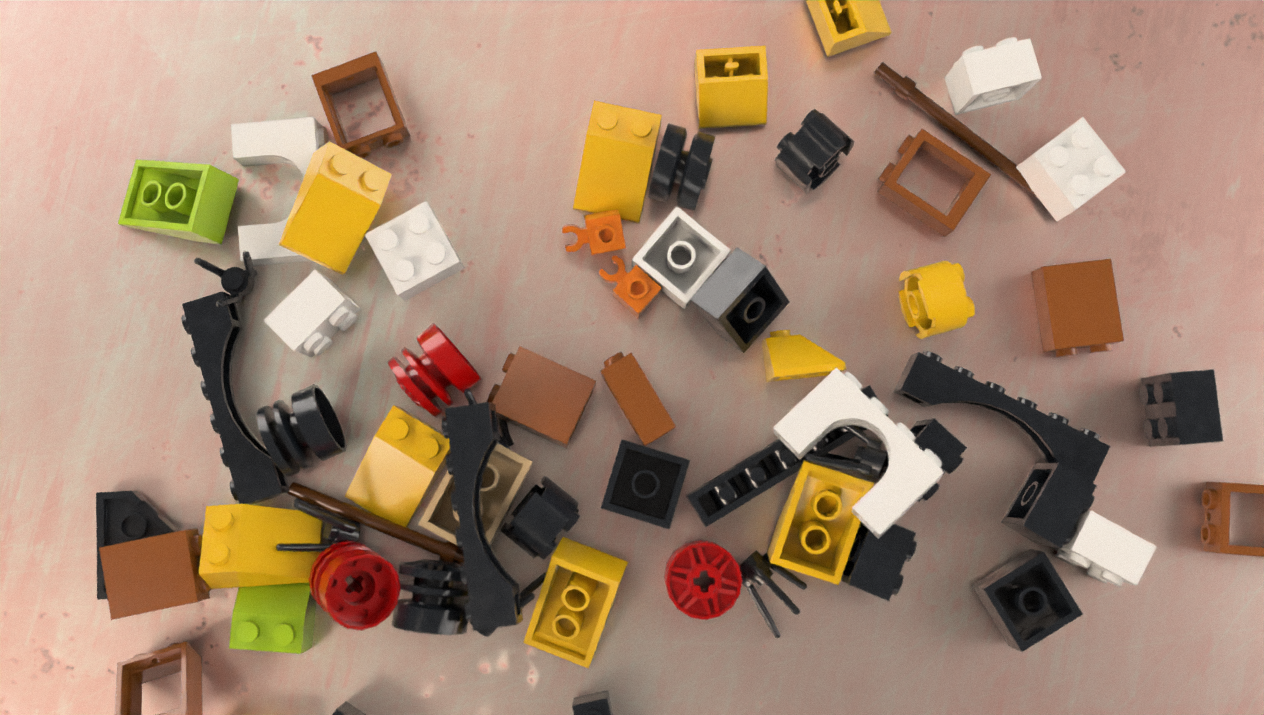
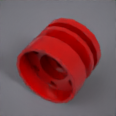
M433 323L416 337L423 351L420 356L404 347L401 352L410 363L407 367L395 356L387 363L393 371L397 383L417 406L422 407L433 417L437 418L443 413L442 408L435 400L437 396L448 406L454 403L446 389L452 384L456 389L464 393L465 389H471L482 378L452 341Z
M697 539L685 542L673 551L666 562L664 580L668 595L677 609L691 618L707 620L720 617L733 607L740 596L742 577L739 565L730 552L713 541ZM705 570L706 574L713 578V580L706 583V589H701L699 584L693 581L694 578L700 577V571Z
M344 541L331 545L317 557L312 565L309 576L310 592L317 604L335 622L347 629L365 630L376 627L390 616L398 604L401 591L398 573L389 561L360 542ZM351 576L353 581L348 585L345 580Z

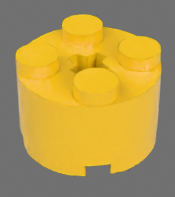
M940 261L903 271L900 274L899 282L905 280L904 289L898 291L901 310L909 328L916 326L920 333L915 334L918 338L923 339L963 328L968 318L974 316V303L966 294L963 284L965 279L964 271L959 263L951 264L948 261Z

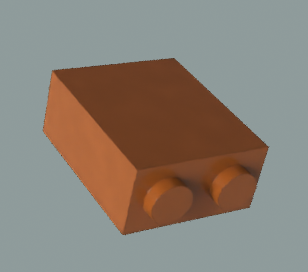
M1111 259L1043 266L1031 272L1043 353L1055 351L1056 357L1078 355L1077 349L1089 347L1090 353L1112 351L1111 344L1124 341Z
M519 346L516 354L510 353L502 368V372L506 373L501 385L495 384L487 402L496 404L498 418L567 449L596 387V380Z
M198 528L99 548L111 620L195 603L210 598L209 591H211V588L199 575L203 536L199 535Z

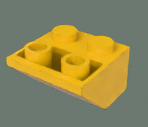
M806 0L827 57L889 36L892 33L879 0Z
M766 45L696 50L694 71L699 129L766 125L768 101Z

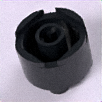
M816 109L812 110L803 119L802 127L795 135L789 132L782 138L777 145V149L781 152L775 158L776 166L805 193H809L810 187L815 190L824 183L840 166V163H838L839 155L843 152L847 156L854 146L853 139L824 113H819Z
M547 476L541 478L543 487L541 488L536 484L511 513L514 519L510 522V525L505 522L500 530L531 557L536 558L539 556L543 560L556 547L555 539L560 531L563 529L565 532H568L580 517L578 514L579 509H577L579 502Z

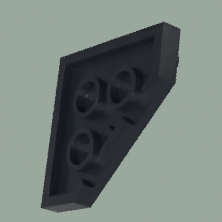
M138 491L96 493L97 600L108 599L100 547L179 531Z

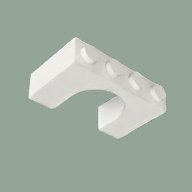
M315 117L231 124L233 158L242 166L277 163L289 164L299 168L303 178L313 153L329 142L326 128L322 127ZM288 218L276 223L238 226L240 261L244 262L242 255L244 251L250 253L253 266L312 260L279 245Z
M835 368L773 427L774 434L801 459L825 435L838 427L856 425L874 432L886 447L889 460L888 469L883 478L852 507V513L879 538L942 478L944 471L940 467L943 463L931 450L926 449L922 451L913 442L915 439L914 434L904 424L899 422L895 425L886 416L889 411L877 398H867L860 391L862 388L861 383L850 372L847 371L843 374L838 368Z

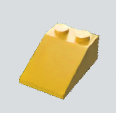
M594 100L573 204L574 210L598 213L618 209L621 220L634 223L640 222L662 115Z
M329 141L312 155L279 245L342 275L345 274L381 206L392 174Z
M393 405L376 432L345 497L375 515L408 528L446 466V455L451 453L449 439H445L441 431L410 412Z
M804 460L779 516L767 551L770 563L839 585L861 522L852 513V507L873 488L874 483Z
M249 504L206 506L199 575L211 589L309 583L312 565L321 552L278 551L276 546L278 544L291 543L322 544L323 521L300 510Z
M562 537L551 557L523 643L589 669L628 562Z

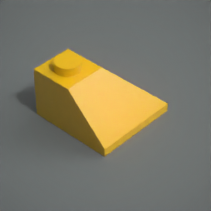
M790 330L769 332L770 338H765L762 341L766 382L828 376L835 368H838L841 372L846 370V363L800 334L791 335Z

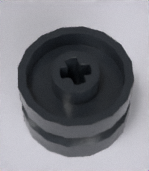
M668 123L656 161L648 198L666 202L671 196L674 183H679L680 186L676 199L678 206L695 210L701 189L704 190L713 160L710 158L716 136L698 132L694 135L688 152L684 150L687 138L686 128Z

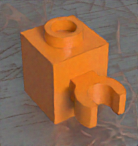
M618 209L584 215L586 227L580 228L575 224H567L562 227V233L573 232L577 235L575 243L565 245L567 252H575L586 243H589L592 255L626 249Z
M614 255L611 261L618 266L617 273L610 275L601 269L599 274L605 282L617 284L612 290L613 297L638 319L661 295L662 288L637 265L627 273L623 260Z

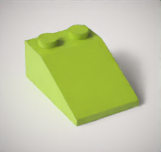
M136 159L118 224L196 242L222 244L239 179L210 164Z
M309 583L239 587L232 614L229 649L302 654L311 649L316 601L311 595Z

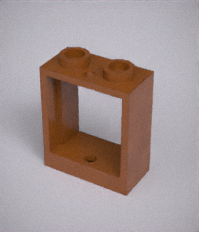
M376 51L311 75L337 146L364 159L372 154V150L383 146L385 148L396 147L404 142V138L410 136L387 72ZM378 78L396 125L349 142L332 95Z
M921 129L915 137L908 135L897 150L902 156L896 165L889 162L878 178L883 184L877 192L946 237L954 231L991 174L924 129ZM919 147L967 178V181L944 214L896 182Z
M619 352L603 362L605 368L601 370L602 378L643 446H647L676 428V425L632 352L626 356Z
M1206 482V487L1201 497L1202 506L1205 509L1204 524L1200 532L1204 551L1264 557V547L1229 545L1231 492L1264 494V485Z
M185 641L170 644L166 648L150 653L137 654L130 659L117 662L115 715H142V684L181 672V707L157 715H203L202 657Z

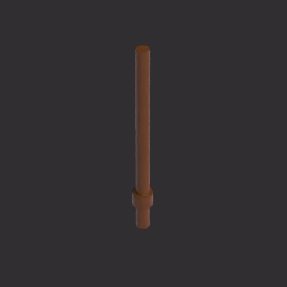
M884 62L879 65L874 73L895 89L893 92L903 100L905 98L909 99L1029 193L1036 196L1025 178L1016 168L1018 165L915 87L917 83L908 76L903 78Z
M292 482L288 489V495L440 556L439 560L458 564L464 562L463 550L448 540L444 543L296 482Z

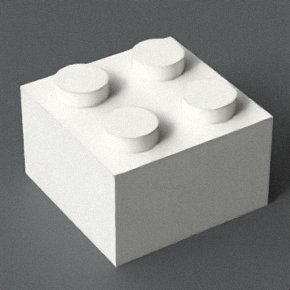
M1016 37L1002 40L996 44V47L984 49L983 46H975L965 50L960 59L953 64V67L945 76L955 115L1019 100L1042 79L1031 38L1017 41Z
M1084 117L1016 167L1056 222L1078 209L1126 172Z
M427 201L365 234L394 290L404 301L465 269L436 214Z
M676 206L633 257L632 267L634 268L637 265L662 288L663 293L685 310L691 302L690 298L719 268L723 260L729 256L731 250Z
M314 270L263 321L293 351L313 357L315 354L317 356L321 355L331 346L333 342L331 338L340 329L344 331L356 321L357 316L355 314L361 308L331 279Z
M1087 511L1084 514L1081 513L1074 525L1077 527L1073 539L1067 545H1063L1062 548L1051 547L1058 551L1055 555L1058 559L1072 566L1077 564L1088 569L1086 574L1106 584L1110 582L1121 587L1122 583L1138 585L1157 546L1097 513Z

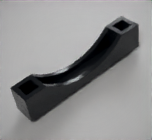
M222 291L183 303L182 306L185 314L182 315L181 319L187 334H191L194 347L191 348V355L195 365L198 368L200 367L204 379L201 381L202 393L206 400H210L213 414L210 415L211 425L214 431L220 435L223 447L220 448V456L223 464L230 469L232 481L229 484L231 494L236 501L239 500V504L252 505L287 494L289 484L286 475L274 463L267 449L252 435L244 423L235 402L232 386V362L236 344L243 327L235 302L224 307L216 306L218 300L230 296V294Z
M924 350L923 353L917 352L910 356L893 392L923 407L941 403H963L980 406L996 412L1015 423L1030 437L1041 452L1046 463H1060L1094 483L1110 448L1109 445L1099 441L1101 438L1099 434L1085 428H1080V430L1068 426L1069 420L1052 412L1046 415L1036 410L1038 405L1022 397H1017V399L1005 395L1006 389L989 381L983 384L973 379L975 374L963 367L955 366L954 369L942 364L943 358L935 353Z
M486 402L445 408L446 417L442 418V431L444 438L449 439L451 453L446 455V464L449 475H454L455 489L451 490V504L453 510L458 511L460 526H456L455 536L458 548H463L464 562L460 564V576L463 585L468 587L469 599L465 600L466 619L468 622H472L473 631L518 625L523 621L519 583L505 571L494 555L485 535L481 517L480 494L483 476L490 456L500 440L496 404Z

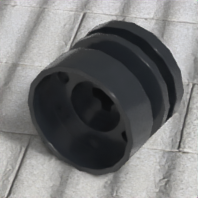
M313 384L292 394L293 411L283 400L275 401L273 408L264 406L257 410V424L263 443L274 463L286 476L299 473L300 466L303 469L312 467L313 458L311 450L321 461H326L346 451L347 445L341 424L328 398L318 385Z
M432 559L401 562L399 573L412 576L414 580H400V589L411 592L412 598L398 600V604L393 612L392 626L406 631L426 634L460 635L467 633L468 621L465 615V605L454 602L455 597L469 596L468 587L457 584V581H461L460 566L454 562Z

